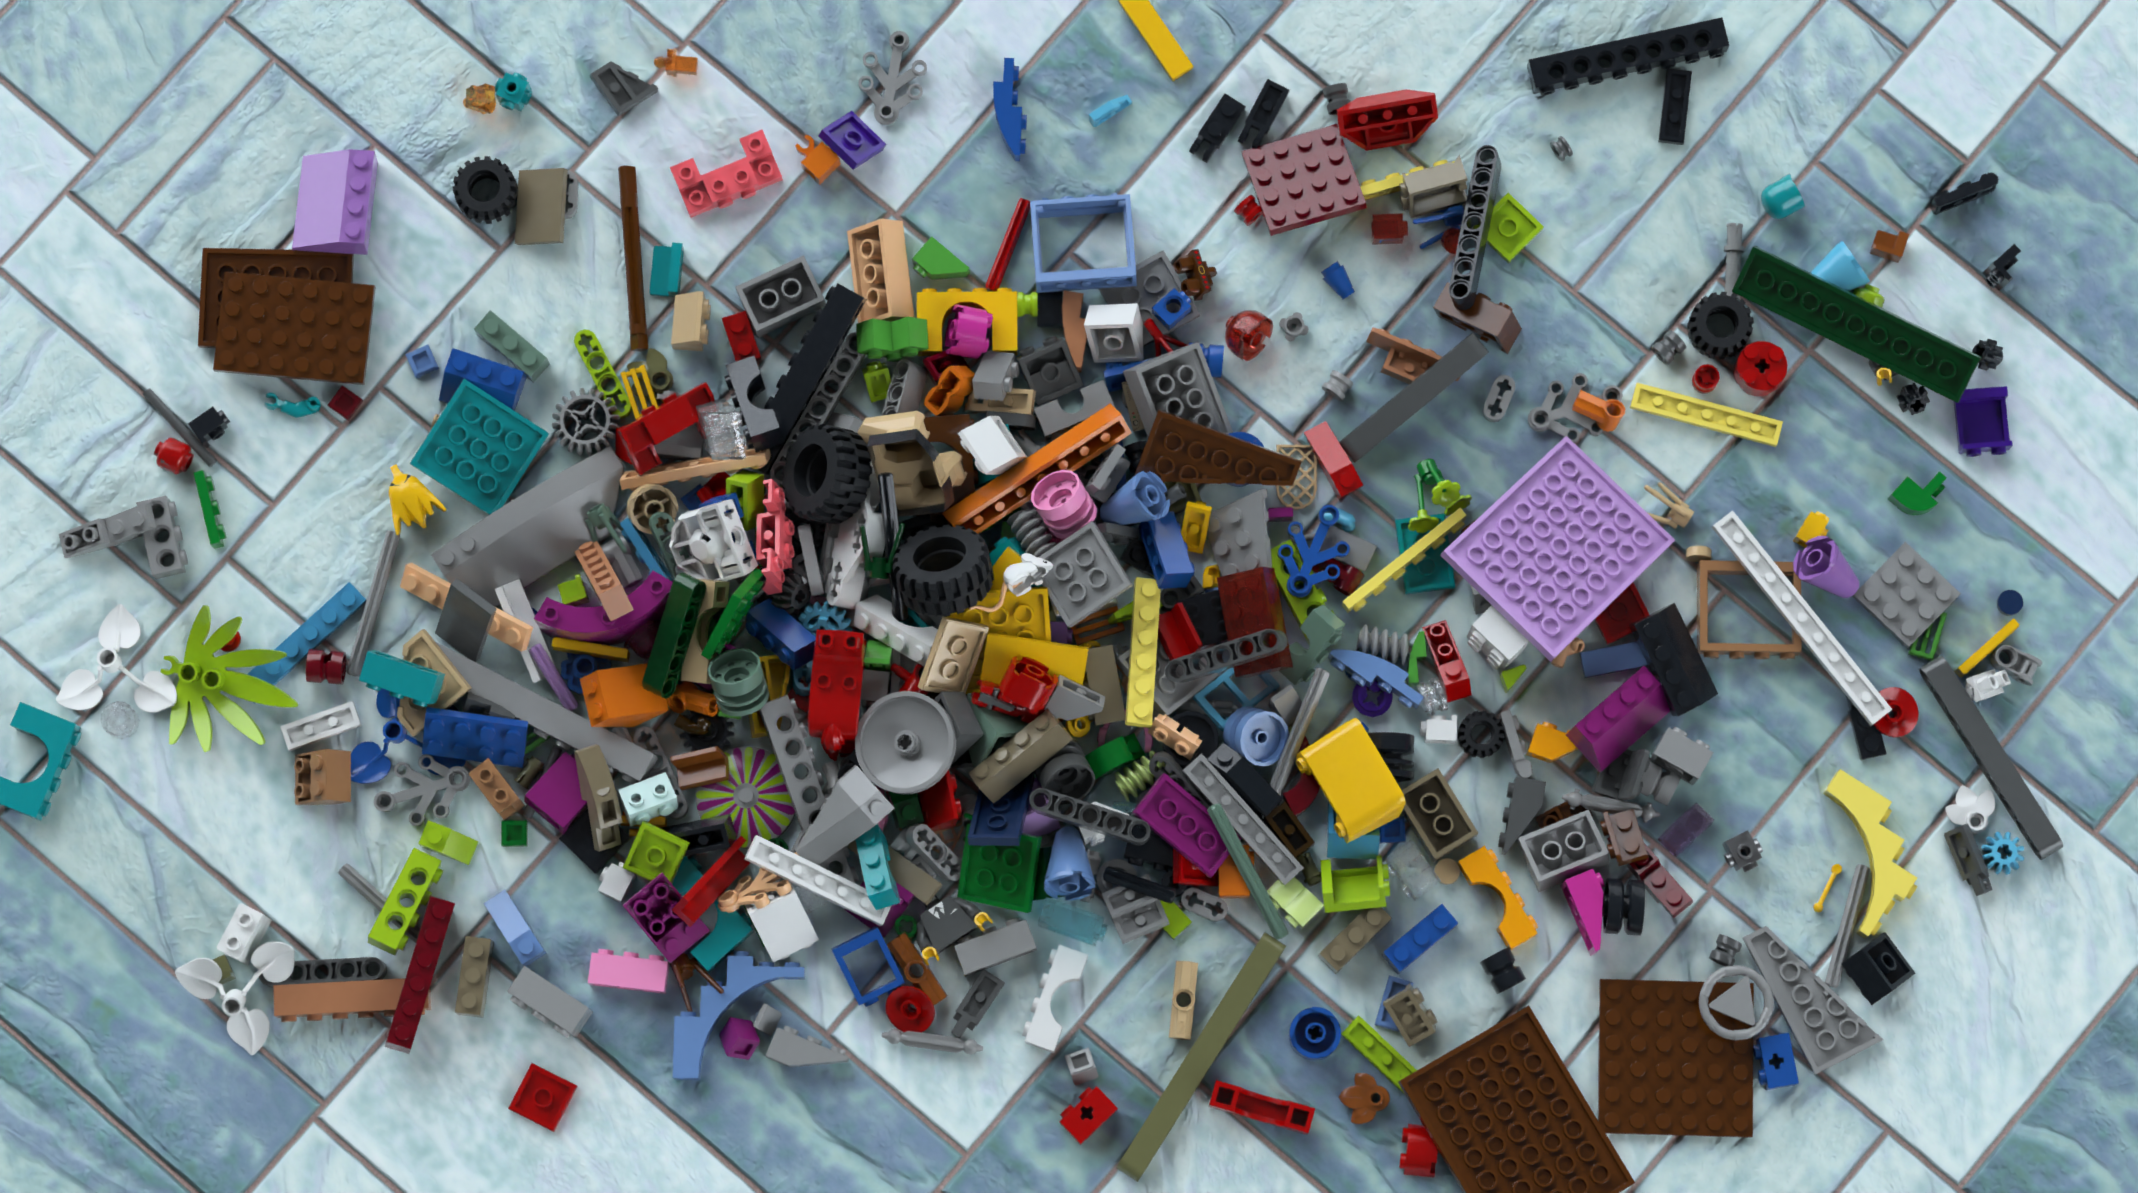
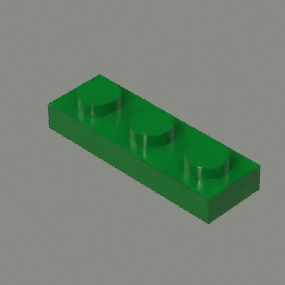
M204 470L193 472L210 545L214 549L224 547L223 539L226 538L224 525L218 522L217 515H220L221 511L218 501L213 500L211 491L215 490L212 476H207Z

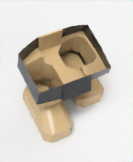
M919 411L865 418L858 430V434L867 444V452H869L877 480L878 475L881 473L890 472L893 474L897 517L945 512L954 502L952 487L961 486L968 474L964 472L962 467V455L955 451L938 453L927 440L930 431L926 430L924 424L925 415Z

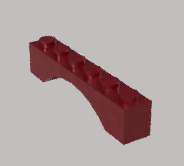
M430 896L385 1043L387 1048L407 1054L410 1053L455 906L453 902Z

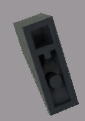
M1223 743L1207 759L1245 803L1263 816L1267 817L1282 801V797L1250 763Z

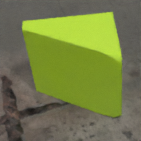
M1522 664L1502 671L1499 677L1505 693L1527 669L1526 665Z

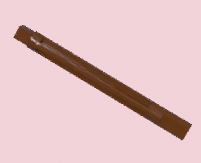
M625 165L618 167L630 343L631 351L642 352L648 349L636 169L634 166Z

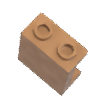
M489 758L469 772V776L503 820L509 819L525 806Z

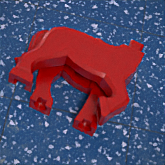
M817 629L809 696L808 732L811 737L821 738V745L826 754H828L830 759L837 761L839 754L840 757H846L855 749V737L858 734L863 670L865 668L866 640L864 633Z

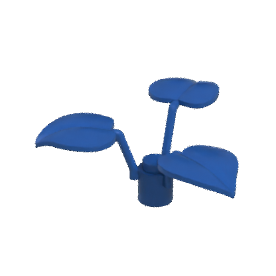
M381 688L376 699L377 709L381 716L392 718L383 727V735L385 736L383 750L381 751L380 746L374 742H362L351 752V781L361 784L375 783L387 776L391 769V761L385 754L388 751L390 742L399 744L406 739L422 748L423 743L407 735L406 728L398 722L397 711L400 699L390 696V691ZM431 755L436 762L449 769L454 766L463 767L466 763V760ZM428 757L422 761L424 767H428L431 764V760ZM431 769L428 770L430 773L434 775H439Z

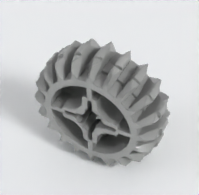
M580 388L579 396H576V393L571 391V400L563 396L562 400L565 405L556 404V409L561 413L552 414L553 419L559 420L552 423V428L560 429L554 433L556 438L563 437L560 445L565 446L569 443V452L574 451L577 447V454L580 456L583 454L584 449H586L588 456L592 455V448H596L597 452H600L602 450L600 447L602 443L605 447H609L610 443L606 439H616V435L611 431H616V428H619V425L614 424V422L620 420L619 415H612L611 413L618 410L617 407H607L612 399L609 397L603 400V392H599L595 397V390L593 388L589 390L588 395H586L584 388ZM581 404H591L584 411L572 410ZM599 407L606 414L605 427L595 420ZM567 416L577 423L573 437L566 430ZM590 417L589 419L593 425L585 424L583 427L579 419L587 420ZM590 432L600 434L591 440H580Z

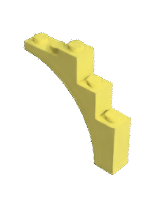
M1839 769L1823 794L1839 805L1852 820L1863 839L1869 857L1871 871L1870 899L1865 917L1856 933L1865 939L1870 934L1874 936L1882 925L1879 922L1882 914L1888 915L1895 904L1892 898L1900 902L1905 897L1911 898L1917 888L1914 884L1917 877L1892 862L1893 859L1897 861L1905 848L1901 845L1904 839L1879 824L1880 821L1885 823L1892 810L1889 809V806L1892 802Z

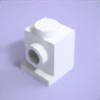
M1435 715L1431 716V720L1420 721V736H1425L1424 743L1455 744L1457 741V715H1452L1450 720H1446V716Z

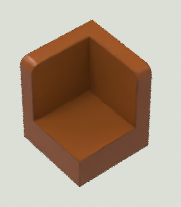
M1878 230L1869 254L1898 263L1903 256L1909 234L1899 231L1897 235Z

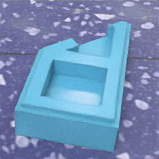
M1128 95L1110 100L1090 113L1089 121L1093 127H1097L1131 105L1132 101Z

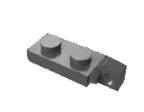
M1968 823L1944 833L1963 881L1966 880L1969 885H1972L1976 896L1991 891L1992 887L1988 878V869Z
M983 969L955 1011L956 1014L953 1019L958 1022L951 1033L961 1038L967 1028L973 1031L1005 982Z

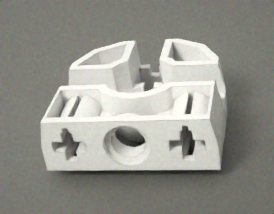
M732 499L688 511L680 515L672 527L669 547L678 569L696 579L728 581L745 576L758 566ZM727 510H731V511H732V512H729V513H725V514H724V512L727 511ZM731 532H732V533L734 534V536H735V543H734V541H733ZM704 534L711 539L709 542L702 539ZM689 544L692 556L685 559L684 555L680 556L679 551H681V546Z

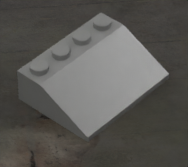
M1199 342L1155 357L1123 371L1147 436L1150 434L1158 409L1226 434L1233 433Z

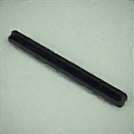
M884 472L878 475L886 555L889 560L899 526L893 474ZM893 571L889 573L893 616L898 621H906L909 618L908 607L900 599Z

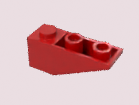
M1444 620L1422 627L1447 703L1471 696L1470 679L1447 621Z

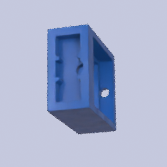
M877 926L831 948L859 1006L862 1004L865 1007L879 1001L878 996L886 992L890 995L891 992L905 983ZM877 940L896 979L861 996L843 956Z

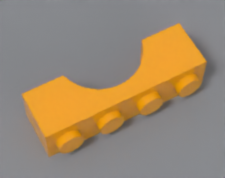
M1483 846L1459 860L1457 864L1470 886L1484 885L1493 889L1500 896L1504 906V915L1496 930L1506 947L1513 950L1538 934L1535 930L1538 928V925L1532 915L1527 916L1522 907L1525 904L1518 893L1514 894L1509 887L1512 882L1505 871L1500 872L1496 863L1499 861L1492 849L1487 850Z

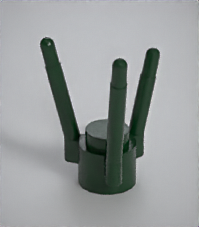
M901 523L889 560L885 558V546L882 557H873L872 562L870 560L865 526H860L865 559L864 571H869L868 577L889 578V573L893 572V558L897 553L903 535L904 523Z

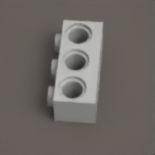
M167 496L136 502L137 506L144 503L151 504L152 511L158 507L164 508V514L160 518H154L157 528L143 533L152 576L155 579L185 573L184 565L188 564L185 550L180 548L179 541L183 540L180 526L175 525L174 517L178 516L175 502H170ZM163 531H168V540L163 543L158 542V535ZM169 555L174 556L175 560L171 566H163L165 557Z

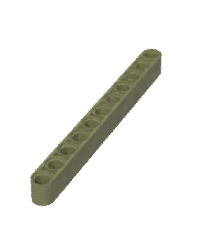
M1264 932L1116 1168L1135 1181H1139L1286 947L1285 944Z

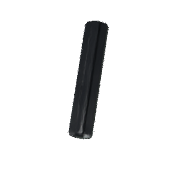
M1107 866L1104 870L1103 879L1105 881L1167 903H1172L1175 899L1176 891L1172 888Z

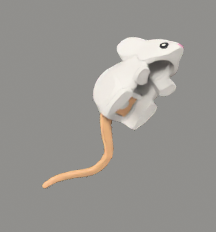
M1030 553L1022 554V562L1010 565L1003 574L1004 582L998 604L992 608L975 605L969 607V610L980 609L986 612L998 610L1004 602L1007 588L1017 597L1029 592L1032 584L1040 585L1043 583L1041 577H1044L1053 568V564Z

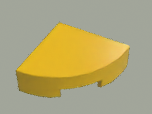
M1218 564L1205 568L1203 573L1204 589L1221 587Z

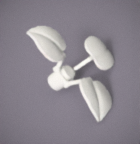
M118 604L106 616L99 630L98 638L103 649L97 655L99 663L97 679L89 670L78 669L73 671L64 680L56 701L60 705L72 710H88L93 708L103 697V690L98 684L102 681L104 670L108 673L120 670L136 684L140 685L134 693V700L136 705L145 712H159L174 706L177 701V692L171 679L159 671L148 672L142 682L122 665V659L117 652H119L120 648L129 649L133 647L140 638L141 628L135 617L122 604Z
M267 942L256 948L252 954L251 963L259 970L242 991L233 989L225 993L223 985L218 983L222 978V970L216 962L208 958L194 959L178 967L175 970V974L181 985L189 993L200 999L213 998L217 988L219 989L220 999L223 1000L222 1010L230 1016L227 1021L228 1034L250 1055H254L267 1039L270 1022L262 1010L252 1009L248 1011L244 1007L246 1002L245 995L262 973L265 979L270 982L285 981L294 969L295 950L290 945L282 942Z

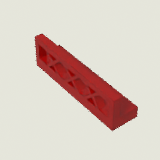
M742 836L728 848L673 907L672 911L689 927L700 918L751 863L745 860V855L739 850L747 841Z

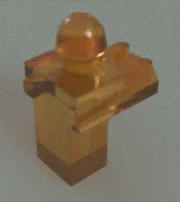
M673 48L667 49L666 58H663V56L656 57L654 65L661 69L664 67L667 75H672L673 77H677V74L697 75L698 58L679 56L678 50Z
M486 83L478 87L471 85L466 89V98L463 100V105L482 114H491L496 106L495 87Z

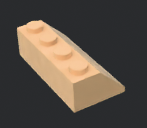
M878 219L848 230L854 292L867 299L857 317L858 323L869 319L892 322L908 316L914 317L903 221Z

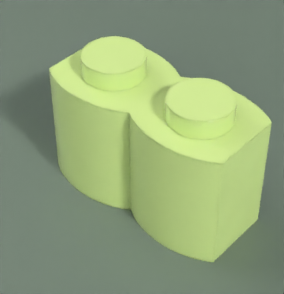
M1295 877L1286 885L1277 880L1267 890L1276 909L1280 908L1286 913L1285 920L1294 928L1299 926L1303 929L1324 907Z

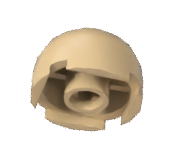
M645 484L631 493L627 501L626 511L630 522L636 529L646 534H652L649 527L650 517L656 512H664L669 514L675 523L679 506L676 497L669 489L659 484ZM660 517L657 518L658 523L655 526L662 528L663 532H666L664 524L667 523V520Z

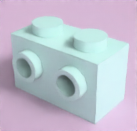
M666 772L618 790L619 802L630 827L636 824L641 825L643 821L649 822L650 819L660 815L667 816L678 809L677 796Z

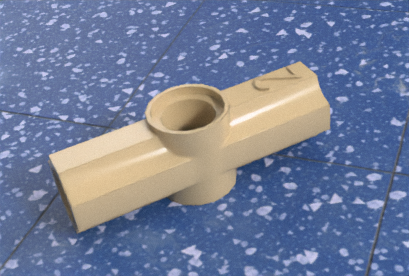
M1176 961L1169 1038L1191 1040L1198 963ZM1187 994L1191 999V1003L1187 1007H1181L1176 1002L1177 996Z

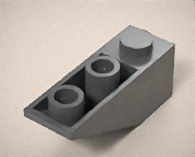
M1515 777L1513 783L1509 782L1506 797L1511 798L1509 808H1504L1502 822L1506 823L1505 833L1500 832L1498 847L1502 848V855L1509 851L1542 808L1546 782Z

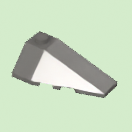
M854 765L836 781L832 788V793L826 803L824 802L821 806V811L814 823L810 824L795 849L800 857L817 865L821 864L870 830L895 809L857 765Z

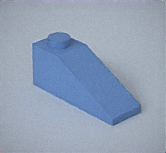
M503 890L484 903L523 966L527 967L546 954L543 946L506 890Z

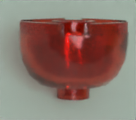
M1244 310L1235 316H1231L1226 323L1225 343L1228 349L1242 360L1250 361L1255 358L1266 346L1261 344L1265 337L1270 338L1272 335L1273 321L1256 310Z

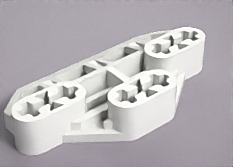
M872 468V474L870 475V488L866 491L867 497L865 501L861 502V508L858 512L853 513L851 518L842 523L826 524L819 568L825 590L824 593H827V601L832 606L855 609L856 603L860 602L865 578V566L863 564L865 559L860 526H865L870 560L872 561L873 557H882L884 552L885 537L882 514L874 512L880 499L879 484L874 468Z

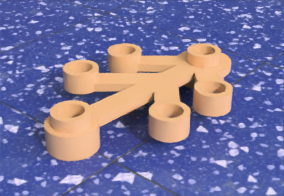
M760 868V872L754 880L750 875L744 876L738 880L734 890L722 893L718 897V908L722 912L731 913L739 909L740 905L754 904L757 909H760L770 903L765 892L777 891L779 896H783L791 892L792 887L788 880L775 882L781 877Z

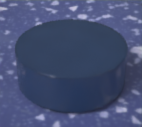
M2006 590L1997 598V608L2006 616L2017 614L2023 607V598L2015 590Z

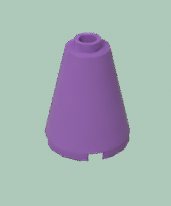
M1817 536L1808 540L1805 543L1807 547L1803 551L1799 550L1793 562L1794 572L1799 579L1841 598L1853 596L1859 588V580L1837 544L1827 536Z

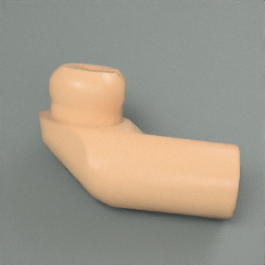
M1576 637L1552 660L1551 664L1563 668L1567 656L1584 650V641Z

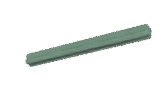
M1217 803L1210 806L1207 812L1274 938H1284L1288 935V930L1222 805Z

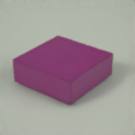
M1292 507L1269 508L1267 510L1269 515V521L1267 522L1293 520Z

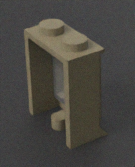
M1460 155L1454 163L1448 162L1408 173L1409 175L1402 173L1403 183L1399 184L1402 195L1400 200L1403 210L1408 209L1410 218L1466 203L1467 176Z

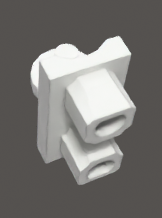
M1995 669L1967 678L1965 690L1972 700L1979 702L2004 693L2002 687L2011 684L2006 670L1996 673Z

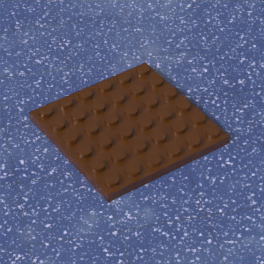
M1599 980L1598 1121L1606 1134L1753 1137V1037L1735 1041L1723 1038L1709 1029L1703 1021L1699 1009V995L1704 982ZM1717 982L1708 998V1004L1736 983ZM1750 983L1754 1010V983ZM1709 1008L1710 1013L1718 1024L1728 1030L1734 1031L1752 1027Z

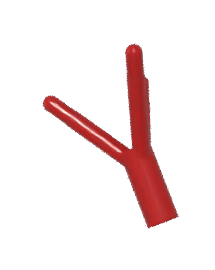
M1151 318L1143 322V325L1155 340L1156 357L1161 356L1160 343L1168 353L1173 351V349L1167 342L1181 348L1188 345L1163 335Z

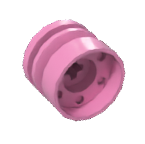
M1060 470L1052 472L1041 479L1032 491L1031 501L1033 506L1043 518L1051 534L1057 538H1068L1096 518L1097 507L1093 499L1086 491L1078 475L1072 471Z

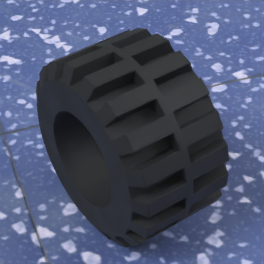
M485 156L484 160H480V157H475V162L472 163L468 160L464 163L466 167L464 169L460 167L457 171L458 177L455 176L453 180L455 184L453 186V193L460 210L469 219H475L477 223L485 221L486 224H492L494 219L497 222L501 221V216L505 214L507 217L510 214V208L514 209L516 206L515 199H517L518 187L512 172L505 163L502 164L497 158L491 160L490 156ZM482 179H494L499 183V192L490 201H477L471 195L473 186Z
M1714 292L1709 297H1703L1694 307L1687 324V329H1689L1688 336L1689 339L1693 340L1692 345L1694 348L1697 346L1700 348L1699 353L1702 355L1707 353L1709 354L1708 358L1712 359L1715 356H1719V359H1725L1728 355L1732 357L1736 352H1740L1749 340L1753 331V317H1750V308L1744 306L1746 302L1743 299L1738 301L1736 299L1737 295L1727 296V292H1721L1720 295H1717ZM1716 313L1728 316L1734 324V333L1726 338L1714 336L1706 325L1708 316Z

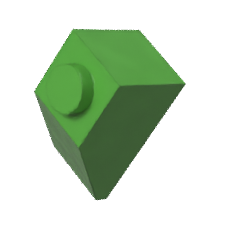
M932 236L912 258L914 271L923 278L925 276L931 280L964 278L970 274V268Z

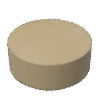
M1691 546L1686 549V559L1688 561L1699 562L1700 560H1711L1712 550L1709 547Z
M1442 859L1434 868L1435 878L1441 884H1452L1460 875V867L1452 859Z

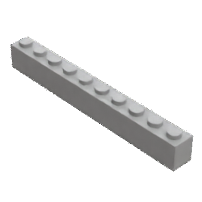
M436 642L472 687L466 694H475L502 706L515 715V720L528 721V725L534 728V734L543 739H547L548 736L556 739L555 744L569 751L570 747L579 750L595 744L599 745L610 773L613 774L615 770L622 773V779L631 784L648 778L658 759L655 754L603 727H591L589 720Z

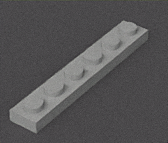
M1202 753L1182 770L1211 805L1217 803L1222 805L1236 833L1283 885H1286L1303 869V866Z

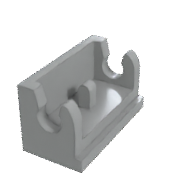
M1330 526L1319 551L1327 550L1334 547L1338 542L1344 541L1350 547L1348 555L1344 558H1335L1366 571L1377 545L1335 526ZM1340 545L1337 547V550L1343 554L1346 552V547Z

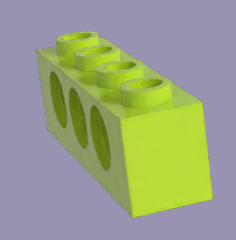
M1290 539L1271 549L1272 573L1297 624L1301 627L1308 617L1307 610L1323 605L1327 602V599L1322 589H1317L1315 585H1312L1311 591L1306 597L1297 598L1288 592L1287 580L1290 575L1285 573L1283 569L1285 563L1278 557L1280 546L1288 544L1293 548L1292 557L1299 571L1303 564L1297 545H1293ZM1284 548L1281 550V554L1287 557L1290 555V551ZM1301 581L1295 582V587L1304 586ZM1302 631L1308 645L1310 646V642L1307 635Z
M413 848L368 935L367 943L394 956L399 949L404 950L409 940V936H406L409 928H415L421 914H418L421 905L426 906L432 895V892L429 891L432 883L437 884L442 876L443 870L440 869L441 860ZM415 876H421L425 879V883L415 885L411 879ZM404 898H409L414 904L411 907H403L400 901ZM393 920H397L403 926L398 930H394L388 924Z

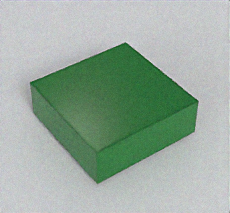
M502 820L501 846L527 847L528 821Z

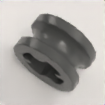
M1562 136L1558 137L1557 142L1552 141L1550 143L1554 154L1560 161H1564L1567 155L1569 157L1573 155L1571 147Z

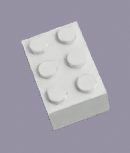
M1492 605L1474 622L1466 636L1469 639L1468 644L1476 652L1481 650L1488 657L1486 661L1495 670L1500 668L1502 671L1524 651L1529 642Z

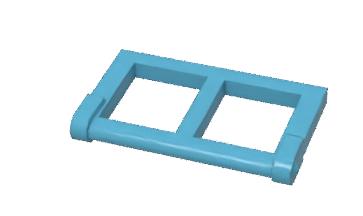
M1257 660L1228 669L1197 693L1193 699L1212 719V722L1221 731H1224L1229 717L1224 720L1204 697L1223 683L1243 705L1242 707H1254L1273 691H1276L1280 685ZM1247 664L1268 686L1250 701L1230 679Z

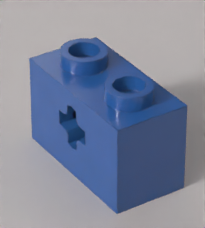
M1789 1033L1756 1039V1044L1753 1045L1755 1060H1760L1761 1070H1758L1760 1085H1764L1765 1090L1799 1084ZM1773 1055L1775 1059H1780L1781 1064L1777 1065V1069H1775L1774 1065L1769 1064V1060L1773 1059Z

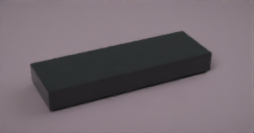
M1670 68L1666 70L1658 138L1660 143L1684 144L1692 71Z

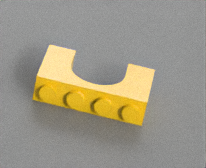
M925 288L922 289V292H917V318L927 320L928 349L918 352V356H932L943 352V325L956 304L983 309L987 313L992 314V351L1014 353L1015 356H1018L1017 291H1012L1011 288H998L995 292H987L986 288H974L972 292H962L960 288H949L947 292H937V289Z

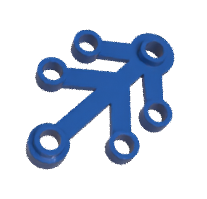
M1325 505L1320 509L1318 514L1320 524L1310 548L1302 533V524L1294 521L1288 526L1287 532L1290 537L1294 538L1303 560L1300 571L1292 557L1293 548L1290 545L1284 544L1280 546L1278 557L1284 561L1290 577L1287 580V590L1294 597H1305L1310 593L1312 585L1327 579L1331 581L1336 580L1340 575V569L1335 564L1328 565L1324 571L1309 575L1314 565L1335 557L1344 558L1350 551L1348 543L1340 541L1334 547L1319 552L1329 527L1335 525L1339 519V511L1333 505ZM1331 513L1333 519L1331 521L1325 520L1324 514ZM1298 526L1300 532L1297 534L1292 533L1291 527ZM1340 545L1346 547V552L1343 554L1337 550V547ZM1284 548L1290 551V555L1287 557L1281 554V550ZM1334 568L1337 571V575L1330 576L1328 569ZM1301 581L1304 584V588L1297 589L1295 582Z

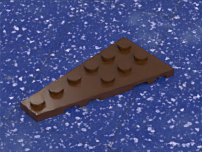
M1158 409L1134 476L1142 471L1146 473L1150 471L1155 473L1163 482L1293 486L1301 460Z

